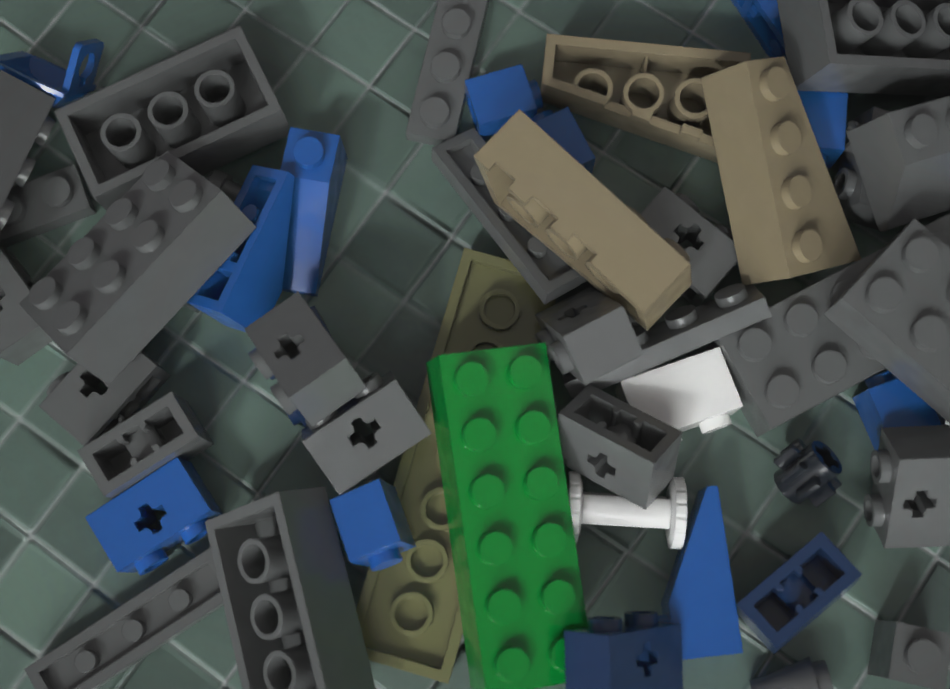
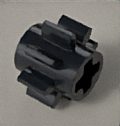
M797 438L774 459V463L780 468L774 473V481L781 493L793 503L802 504L809 498L815 507H819L835 495L836 489L842 485L838 478H836L842 472V465L836 454L820 441L815 440L806 447L804 442Z

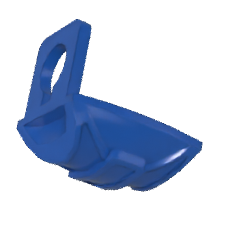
M98 39L76 42L67 70L25 51L1 54L0 70L55 98L52 107L61 108L95 90L96 85L93 83L104 43ZM89 55L87 65L79 76L81 63Z

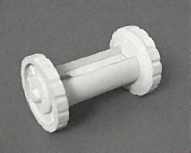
M575 471L568 472L567 489L575 543H577L580 535L581 524L665 529L668 548H683L688 518L687 491L684 478L673 477L669 482L666 496H657L645 510L617 494L583 492L580 474Z

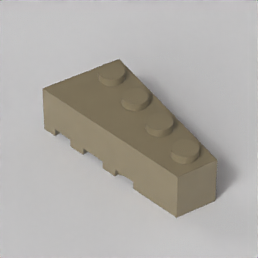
M547 34L541 83L542 101L561 109L569 107L572 113L718 163L701 78L741 62L751 60V53Z
M785 57L747 60L702 77L701 83L742 284L749 285L793 278L861 260Z
M520 109L474 155L493 202L600 292L623 305L626 313L647 331L692 284L690 257L687 252L672 239L661 238L648 226L646 220L636 210L618 199Z

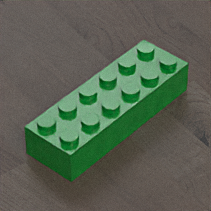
M546 342L438 355L426 362L470 686L472 689H538L565 683L564 630L588 627Z

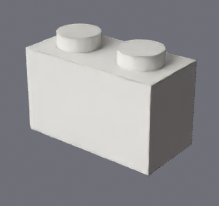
M720 347L620 381L615 389L619 400L682 432L698 426L702 434L724 428L732 424L730 415H733L743 407Z

